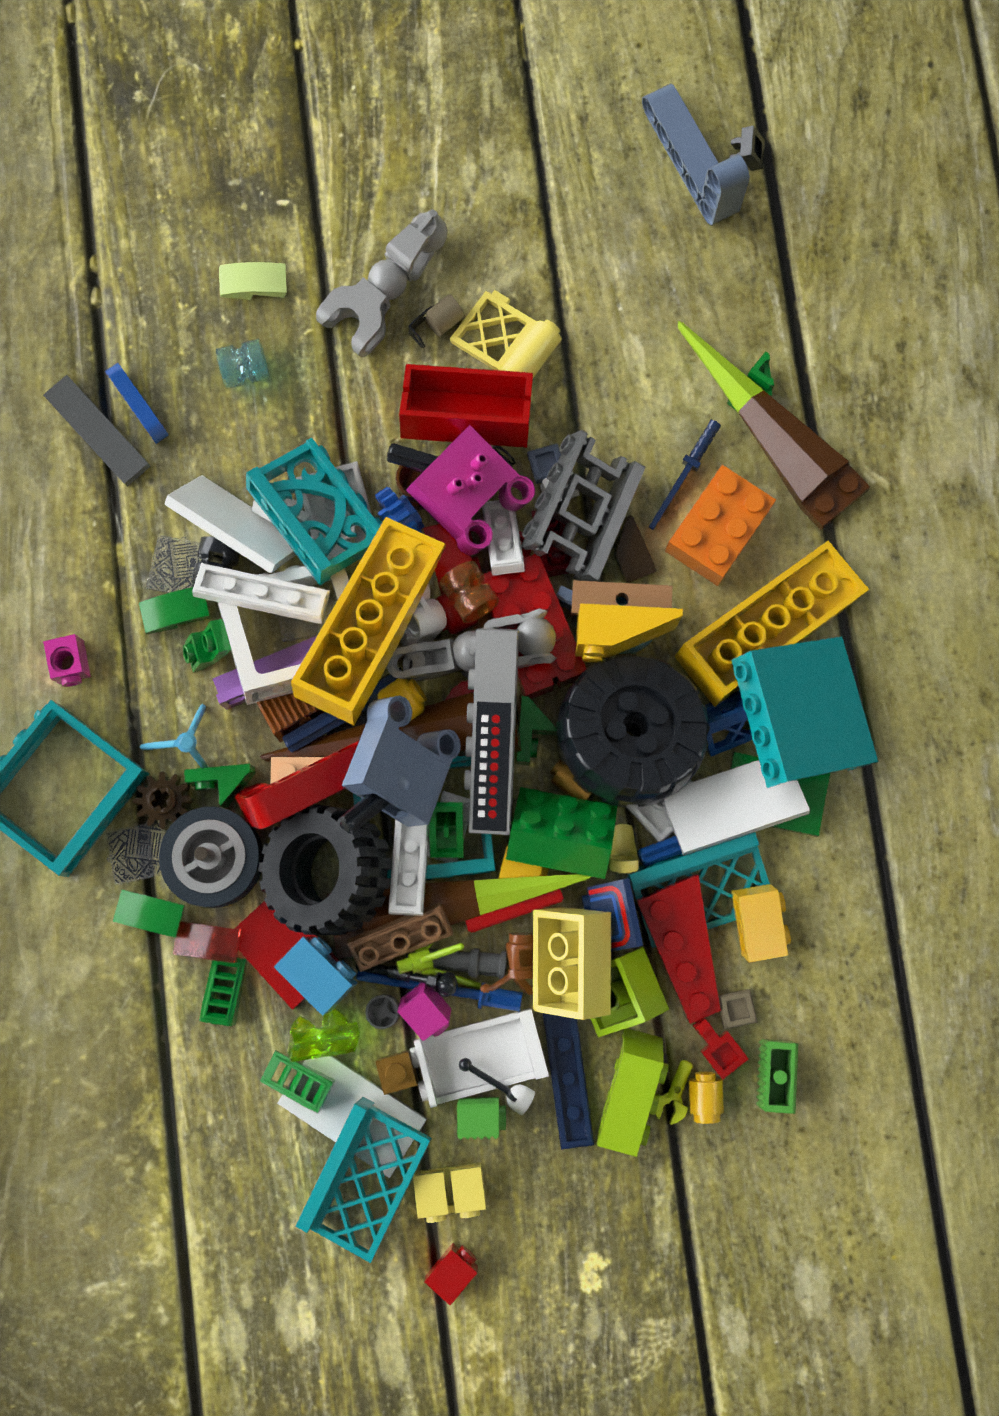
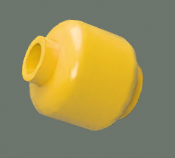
M398 678L378 692V699L394 696L405 697L412 707L411 720L424 712V702L427 698L414 679Z

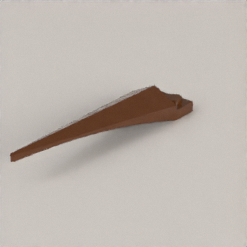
M474 692L425 706L423 713L411 720L407 725L399 727V730L417 741L423 733L450 729L460 739L461 747L457 756H466L467 736L472 737L473 723H467L468 703H474ZM516 704L515 752L522 750ZM366 724L320 737L292 753L285 747L262 754L260 758L269 762L271 757H326L360 740Z

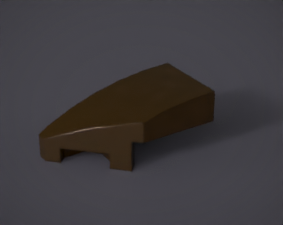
M626 516L624 526L613 548L615 549L614 556L625 583H631L656 572V568L633 516Z

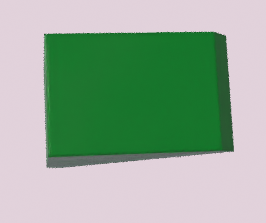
M463 802L436 803L429 822L430 858H464Z

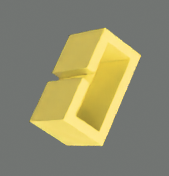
M481 1162L415 1172L413 1183L418 1219L426 1218L427 1223H434L446 1220V1215L449 1213H460V1218H471L479 1216L480 1210H486L487 1203Z

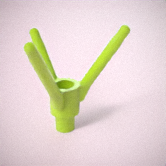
M434 943L419 948L414 953L408 954V958L396 961L398 972L403 974L412 971L413 974L421 972L427 975H436L438 972L445 973L446 971L433 968V960L463 950L464 944L459 943L430 953L429 948ZM455 975L458 984L480 989L481 983Z

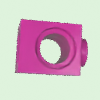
M73 634L43 641L51 680L62 684L63 687H71L81 684V679L91 677L84 640ZM73 655V665L69 669L63 670V660L67 656Z

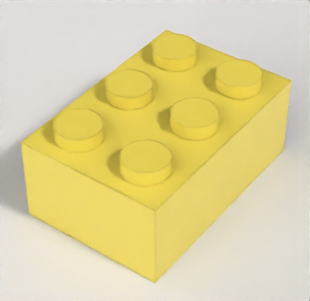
M567 907L533 910V1011L581 1020L611 1015V912Z

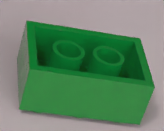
M520 787L506 860L605 879L613 845L617 806Z

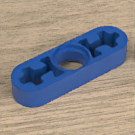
M119 363L105 371L154 442L157 444L168 437L169 434Z

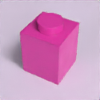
M420 983L401 997L397 1012L420 1039L424 1041L431 1035L434 1037L439 1036L448 1028L452 1008L439 993L433 991L432 987Z

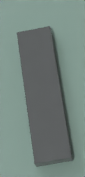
M68 375L64 376L43 394L49 403L127 487L151 467Z

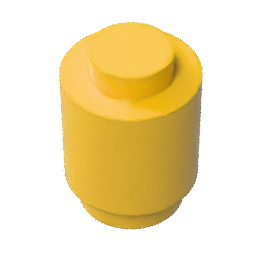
M696 1072L695 1078L689 1079L690 1113L693 1114L694 1122L702 1124L721 1122V1114L724 1113L723 1080L716 1078L715 1072Z

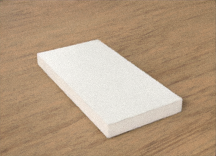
M203 475L167 495L164 503L167 507L269 573L274 572L296 556L273 523L254 513L251 506Z
M759 760L686 784L677 793L663 800L683 856L807 815L810 812L797 780L767 788Z
M314 1045L303 1064L336 1080L321 1111L316 1113L285 1095H282L277 1103L334 1142L337 1141L354 1104L362 1097L375 1103L374 1107L420 1131L427 1120L426 1117L393 1095H384L381 1087L317 1045ZM303 1075L296 1091L302 1093L309 1077ZM294 1078L292 1079V1081L290 1082V1084L288 1085V1087L291 1086V1084H292ZM315 1081L308 1095L309 1098L314 1099L321 1085L320 1083ZM373 1118L369 1126L373 1142L389 1137L386 1124ZM394 1129L395 1134L401 1133V1132L397 1131L396 1129ZM365 1137L361 1145L367 1144ZM410 1137L398 1139L403 1156L414 1139ZM391 1142L375 1147L381 1165L397 1160ZM369 1149L356 1153L355 1156L374 1167ZM397 1166L383 1170L384 1175L390 1178Z

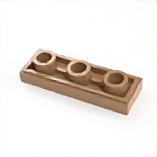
M573 580L571 615H578L580 603L618 605L616 602L618 597H623L627 600V604L624 606L672 608L673 586Z
M438 902L424 908L423 916H403L348 938L347 945L360 972L450 937L453 935V929L441 903ZM402 937L404 938V940L399 941L396 940V938Z

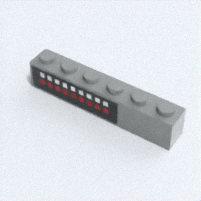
M478 628L476 629V635L470 636L469 654L470 656H475V669H469L468 689L474 690V703H468L467 723H473L472 737L467 736L466 757H472L471 770L465 771L464 781L465 790H470V803H464L463 823H469V833L510 835L512 828L519 630Z

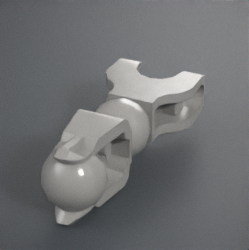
M432 209L414 217L412 222L387 244L386 253L384 254L386 260H380L372 266L368 275V281L363 277L356 285L341 286L333 289L319 306L316 312V320L324 327L332 328L348 317L359 320L360 325L352 337L351 345L353 351L360 357H365L371 353L385 337L386 323L384 319L386 312L391 307L389 300L396 299L403 294L407 280L410 282L418 280L434 252L443 247L447 239L448 230L446 223L438 213Z
M539 608L522 615L516 614L491 619L484 624V628L492 629L517 627L516 630H519L518 651L523 655L518 657V669L533 666L534 664L552 663L556 659L550 653L556 642V633L553 626L544 619L548 612ZM476 631L464 632L455 640L446 639L396 648L387 665V669L395 678L414 679L415 681L440 678L460 671L469 672V669H475V656H470L469 644L470 636L476 635ZM405 655L403 658V671H401L397 666V661L401 656Z

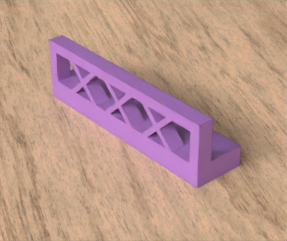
M317 636L254 661L255 670L260 674H265L301 664ZM237 669L213 678L218 691L216 695L218 702L226 710L246 702Z

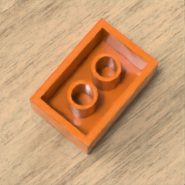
M722 464L668 542L665 552L718 586L758 529L776 499Z

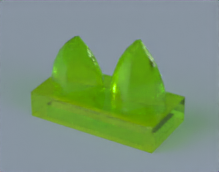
M336 1008L323 1016L322 1027L316 1028L306 1018L298 1016L290 1030V1040L287 1049L290 1062L355 1052L360 1036L357 1022L349 1023L346 1017Z

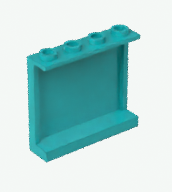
M842 636L752 650L731 660L767 788L842 770H854L879 762Z

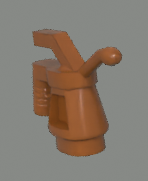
M509 933V942L505 945L509 966L507 975L492 985H481L480 990L483 993H489V991L498 989L512 979L525 994L533 995V986H530L525 980L533 979V933Z

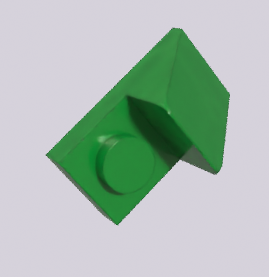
M522 696L519 725L522 751L517 752V765L530 766V757L537 758L538 738H532V734L557 736V729L528 696Z
M251 764L184 770L185 783L195 786L196 791L215 789V784H218L219 804L223 808H227L235 799L234 795L240 792L256 774L255 767Z

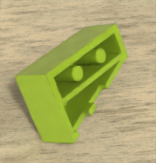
M626 1028L623 1030V1045L619 1059L616 1058L614 1066L616 1070L610 1090L608 1089L598 1129L597 1146L637 1157L640 1145H647L651 1126L646 1125L649 1114H656L659 1095L655 1094L658 1083L664 1084L666 1080L668 1064L664 1063L662 1037Z

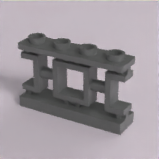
M580 430L567 435L562 441L559 448L561 452L559 460L551 467L547 475L549 483L546 490L536 500L535 508L537 510L533 520H530L523 530L522 536L524 541L521 548L525 550L531 549L534 551V554L542 556L548 554L550 547L553 546L571 556L566 572L575 574L574 579L578 581H597L600 578L646 467L637 461L628 463L627 458L623 456L613 459L609 466L590 454L596 440L592 437L587 438L588 433ZM576 462L589 469L585 479L577 474L570 475ZM600 476L610 482L614 480L609 493L596 486ZM575 489L595 500L587 522L566 511ZM552 518L565 525L561 536L553 531L546 532ZM576 532L585 537H590L585 550L572 543Z

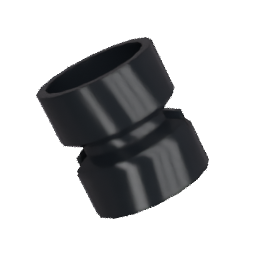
M201 537L197 553L201 561L195 563L191 582L195 584L201 563L232 569V567L238 565L240 553L215 537ZM213 560L221 561L222 564L213 562Z

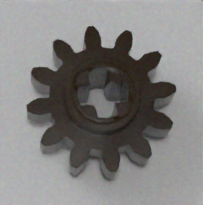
M161 771L158 781L148 775L146 779L149 786L147 788L144 786L136 787L139 792L143 793L142 798L134 799L133 803L143 806V809L139 810L137 816L140 818L149 816L147 826L153 828L159 821L160 828L167 830L169 821L173 823L179 818L180 814L183 815L189 812L185 808V804L193 803L194 799L184 794L190 790V785L181 784L178 786L181 781L179 775L174 774L170 781H168V774ZM162 794L170 796L166 800L168 804L166 807L158 806L162 802L160 797Z

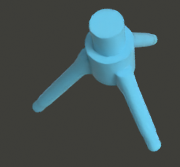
M204 704L200 705L188 731L180 734L177 740L145 743L140 745V749L153 750L178 747L182 752H189L201 768L209 767L195 748L197 740L194 736L206 706Z

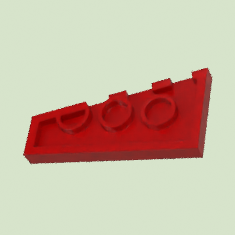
M694 874L637 899L636 902L688 1022L692 1024L721 1011L699 875Z

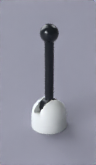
M463 1058L459 1061L460 1070L464 1072L470 1071L504 1092L508 1106L520 1115L527 1111L533 1101L535 1091L521 1084L509 1088L473 1066L470 1059Z

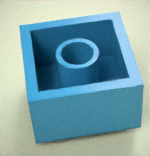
M302 937L274 968L324 1016L330 1013L358 984L353 978L357 973L344 960L336 962L329 955L333 951L332 948L321 937Z

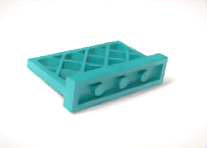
M755 832L684 856L680 854L649 866L640 865L636 873H626L637 900L642 897L641 889L653 885L662 889L665 886L659 883L669 880L667 884L669 886L675 883L677 877L683 875L689 877L693 875L691 874L692 872L700 870L698 874L700 883L716 890L708 907L704 906L707 930L736 920L734 907L731 913L723 916L712 911L721 893L732 898V894L723 890L731 872L747 880L743 889L750 888L752 883L758 886L770 884L758 849L759 842ZM751 853L755 865L748 877L734 870V867L740 856ZM731 860L729 866L722 863ZM713 865L726 869L718 887L703 880L708 867ZM757 872H758V875H759V878H760L761 883L758 882V881H756V880H754V878H755ZM639 909L652 948H655L654 941ZM710 914H712V915H714V916L717 917V918L708 920Z
M362 1097L354 1104L295 1227L306 1233L312 1230L371 1263L432 1138L374 1107L375 1103ZM373 1118L386 1124L389 1137L373 1142L369 1130ZM394 1129H396L397 1131H399V1132H401V1133L395 1134ZM365 1137L367 1144L361 1145ZM410 1137L421 1143L417 1153L403 1158L398 1139ZM391 1142L397 1160L381 1165L375 1147ZM369 1149L374 1167L359 1172L354 1157L357 1152ZM411 1161H412V1163H411V1165H410V1167H409V1169H408V1171H407V1168H406L405 1163H408V1162H411ZM399 1165L403 1181L401 1185L388 1188L383 1170ZM349 1168H350L352 1174L346 1176V1174H347V1172H348V1170H349ZM377 1173L382 1191L366 1195L360 1177ZM354 1179L359 1198L344 1202L340 1186L342 1183ZM397 1192L394 1200L392 1201L391 1194ZM384 1196L388 1212L385 1216L374 1219L368 1201ZM334 1199H336L337 1205L331 1206ZM362 1203L367 1221L351 1226L346 1208ZM339 1210L345 1228L334 1231L322 1224L327 1213ZM382 1223V1225H381V1227H380V1229H379V1231H378V1230H377V1227H376V1224ZM366 1227L370 1228L374 1241L369 1250L357 1244L353 1231Z

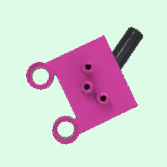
M470 425L439 456L395 443L389 446L387 452L388 462L422 472L406 491L456 539L460 551L467 555L479 553L492 541L493 533L489 524L482 520H471V518L497 491H499L498 498L500 504L508 511L520 510L535 495L533 482L526 476L519 475ZM511 487L517 488L521 492L522 500H518L512 495ZM469 531H474L479 535L480 544L471 542L468 536Z

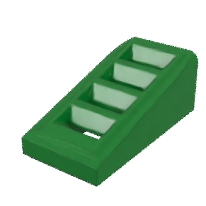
M219 954L213 955L200 1012V1022L224 1026L236 1025L247 959ZM220 965L236 967L237 972L236 974L219 972ZM217 979L234 981L233 987L217 985ZM215 992L230 994V1001L214 999ZM212 1007L228 1008L227 1015L212 1012Z
M275 1050L260 1080L263 1084L316 1113L321 1111L336 1081ZM280 1062H282L286 1066L279 1080L276 1081L272 1078ZM293 1068L298 1072L291 1086L288 1087L284 1084ZM303 1075H306L309 1079L302 1093H299L296 1089ZM316 1081L321 1085L314 1099H311L308 1095Z

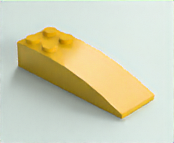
M385 517L291 680L295 698L355 725L423 596L443 553L445 543Z
M827 541L685 642L674 657L713 706L716 707L739 690L737 679L734 676L732 659L752 650L802 643L864 595L869 589L833 545Z

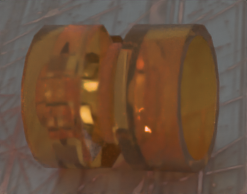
M468 561L453 568L439 583L450 601H456L454 609L463 623H471L482 618L499 603V598L490 584H483L485 577L474 561Z

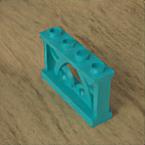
M313 438L306 440V443L261 468L255 467L246 472V489L319 585L331 579L332 575L361 559L383 523L378 517H373L367 509L363 496L352 490L345 473L341 469L334 467L327 450L322 445L318 446ZM302 462H309L317 473L309 475L305 467L302 470L301 479H296L294 468ZM287 471L288 480L269 482ZM294 493L297 501L294 506H287L284 500H292L291 494ZM302 493L334 501L335 514L331 528L318 521L299 522L297 517L303 508ZM358 525L366 537L359 543H351L341 538V533L347 537H357V533L352 532L351 527ZM311 530H318L324 533L326 537L318 533L319 537L312 539L308 533ZM336 544L346 550L330 560L327 558Z

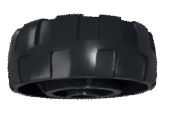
M637 653L618 654L614 659L603 663L598 661L581 673L567 690L560 705L556 721L557 749L562 764L567 765L574 776L572 780L587 794L591 792L602 798V802L618 807H625L627 805H638V807L650 806L677 793L698 771L708 748L709 715L707 707L701 703L698 696L700 692L686 675H681L674 670L672 664L656 657L651 659L639 657Z

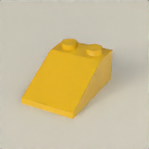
M580 603L577 617L575 656L582 657V660L585 662H602V658H610L675 630L683 616V609Z

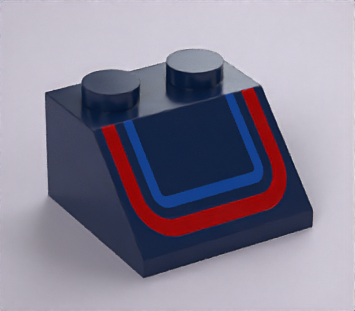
M626 878L587 887V895L581 896L583 908L585 910L611 912V952L643 946L630 879Z

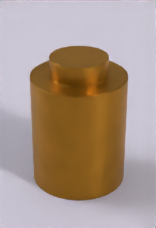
M561 759L550 771V774L554 776L551 783L566 795L587 800L592 794L591 792L587 794L572 780L574 776L567 765L562 764Z

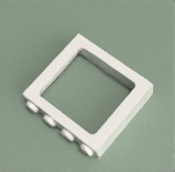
M295 565L288 567L285 571L273 574H259L260 576L307 586L318 584L305 566ZM345 568L332 575L331 579L328 580L332 582L337 600L349 582ZM217 602L230 642L231 652L246 704L249 705L293 693L291 680L301 664L265 674L258 673L255 670L237 606Z

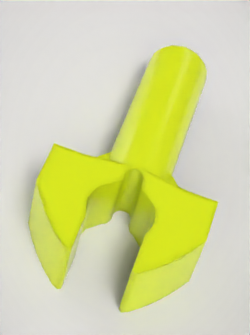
M681 1060L669 1092L663 1095L657 1094L659 1095V1103L655 1115L658 1119L661 1117L663 1107L673 1100L674 1113L670 1118V1125L685 1118L689 1107L683 1105L681 1096L693 1068L691 1062Z

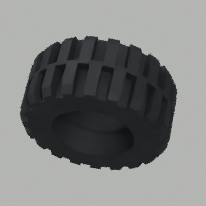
M325 805L307 807L281 820V827L275 826L269 834L270 842L264 844L262 854H265L263 863L259 862V872L263 875V880L259 881L261 891L266 892L267 895L264 900L269 910H275L274 917L281 924H286L287 928L294 932H303L305 935H344L347 932H354L362 928L363 922H370L376 915L375 907H382L386 899L383 892L385 888L389 889L391 878H387L388 869H391V858H386L385 852L389 851L386 840L378 838L381 835V831L375 824H370V821L353 834H348L345 829H342L340 827V818L350 809ZM330 841L339 858V877L332 893L325 900H322L313 887L311 869L318 850L323 844Z

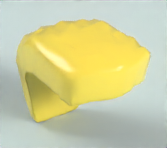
M623 823L615 825L612 851L608 864L612 872L630 874L632 872L636 873L639 869V859L632 825Z

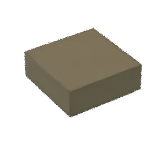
M750 989L718 995L723 1029L758 1023Z

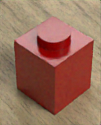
M452 1243L426 1274L424 1283L451 1306L477 1274L478 1265L475 1263L477 1258L465 1246L461 1245L458 1248Z

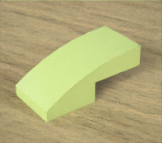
M245 262L220 265V297L251 300L253 295L284 298L287 293L285 263Z

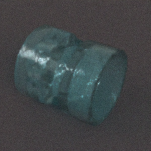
M260 339L243 342L238 349L234 345L216 349L217 361L226 389L244 385L246 379H249L252 383L270 379Z

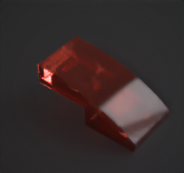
M181 921L177 937L175 938L173 954L237 963L242 930Z

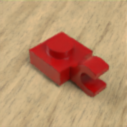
M704 1018L692 1025L707 1044L700 1052L722 1080L749 1059L728 1031H724L718 1036Z

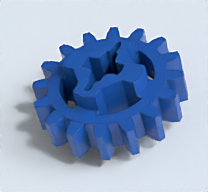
M388 486L375 494L376 500L382 509L377 513L382 522L385 517H388L422 533L421 529L425 527L422 523V518L405 495L398 498L395 492Z

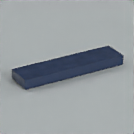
M543 1013L561 1150L594 1145L578 1021L575 1018Z

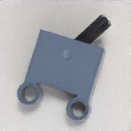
M394 696L378 699L371 702L368 706V720L342 784L343 787L362 798L361 801L340 818V827L345 829L348 834L355 833L380 811H383L407 827L429 825L452 759L457 757L460 752V739L450 729L423 733L417 741L400 731L399 727L407 725L412 717V707L405 697Z

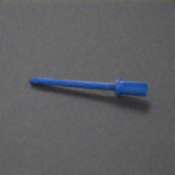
M358 971L356 976L358 981L413 989L420 984V982L416 981L405 982L388 978L387 975ZM458 987L451 996L478 1000V1009H482V1006L520 1012L523 992L498 988L494 991H489V993H483L481 990Z

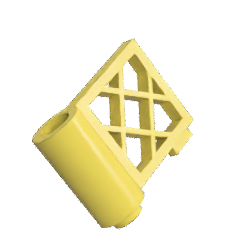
M496 290L492 294L485 291L450 337V342L494 370L533 373L534 378L562 340L559 334V327L549 320L544 322L533 320L510 306V299ZM489 303L499 309L500 317L482 320L481 312ZM519 321L525 325L520 333L507 336L505 323ZM501 324L503 337L485 340L483 328ZM480 329L482 341L467 343L461 339L467 331ZM505 344L506 352L499 361L488 356L487 347Z

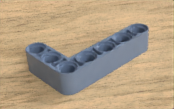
M668 84L643 96L642 106L644 112L706 222L709 225H713L738 213L750 179L749 170L744 159L737 154L718 163L673 84Z

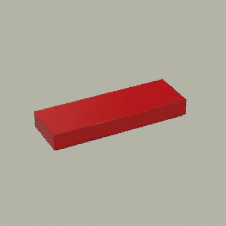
M558 889L466 920L465 922L468 931L473 933L531 913L533 910L543 909L563 902L564 898L561 890Z

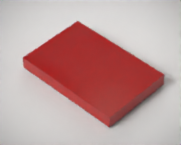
M264 900L226 937L286 1004L294 1010L305 998L274 966L302 937L311 936L314 938L318 936L305 935L303 932H294L288 929L286 924H281L274 917L275 910H269ZM333 952L329 954L336 962L340 961Z

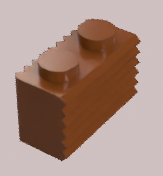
M293 693L257 702L270 729L280 743L283 741L284 735L325 712L295 698Z

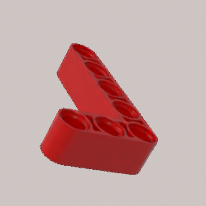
M359 740L271 784L257 783L236 793L234 796L246 821L252 827L263 829L345 789L342 784Z

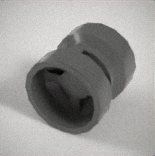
M388 994L372 998L365 1010L366 1019L369 1024L377 1029H386L394 1025L400 1018V1014L397 1012L399 1007L398 1000Z

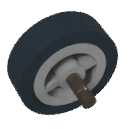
M201 807L180 816L166 831L159 851L160 871L168 888L183 901L206 908L225 907L244 898L256 885L261 875V872H259V862L263 863L264 854H262L263 846L256 830L243 817L220 807Z

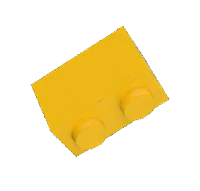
M771 884L731 891L741 955L749 963L788 956L787 945L791 944V936L788 926L783 925L782 912H786L783 893L778 892Z

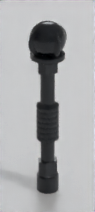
M380 964L362 971L373 974L377 972L386 974L388 978L405 982L416 981L424 983L428 987H432L433 991L439 993L442 997L451 996L458 988V981L452 972H438L436 975L430 974L428 976L419 973L413 974L412 971L399 974L396 965L385 966Z

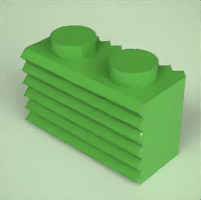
M761 1039L759 1041L761 1047L758 1048L761 1052L758 1057L761 1060L757 1062L760 1065L757 1069L760 1072L757 1075L760 1079L757 1082L759 1086L757 1092L759 1094L756 1096L759 1101L756 1105L765 1112L796 1114L799 1044L792 1041Z
M499 1097L460 1098L458 1100L457 1137L460 1140L463 1137L467 1140L470 1137L474 1140L479 1137L482 1140L485 1136L488 1139L492 1136L497 1139L499 1131L506 1130V1105H499Z

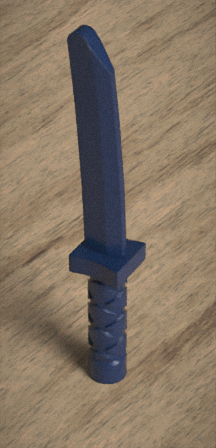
M712 419L709 421L704 429V433L701 434L699 441H697L694 449L690 452V456L686 454L683 458L682 464L685 465V468L648 528L655 529L690 470L698 471L701 464L699 461L721 427L717 421Z

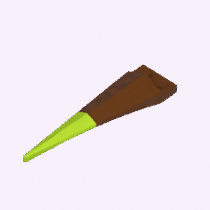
M678 321L679 331L743 419L799 508L820 530L824 529L869 490L870 486L849 465V461L683 322Z
M568 874L425 883L424 908L440 902L450 925H454L587 880L591 876ZM390 886L389 889H384L383 895L386 896L382 907H375L376 915L370 922H363L362 928L354 932H347L344 935H333L337 959L353 957L347 945L348 938L406 916L389 914ZM397 937L396 940L401 941L404 940V938Z

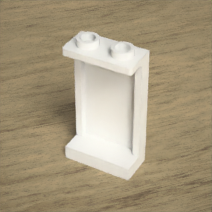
M531 1008L447 1030L437 1037L431 1035L424 1041L417 1038L414 1040L415 1047L410 1048L414 1068L420 1067L423 1077L422 1081H418L420 1095L423 1102L429 1101L430 1108L445 1102L497 1089L470 1071L464 1072L460 1070L459 1061L463 1058L470 1059L473 1066L506 1086L549 1076Z

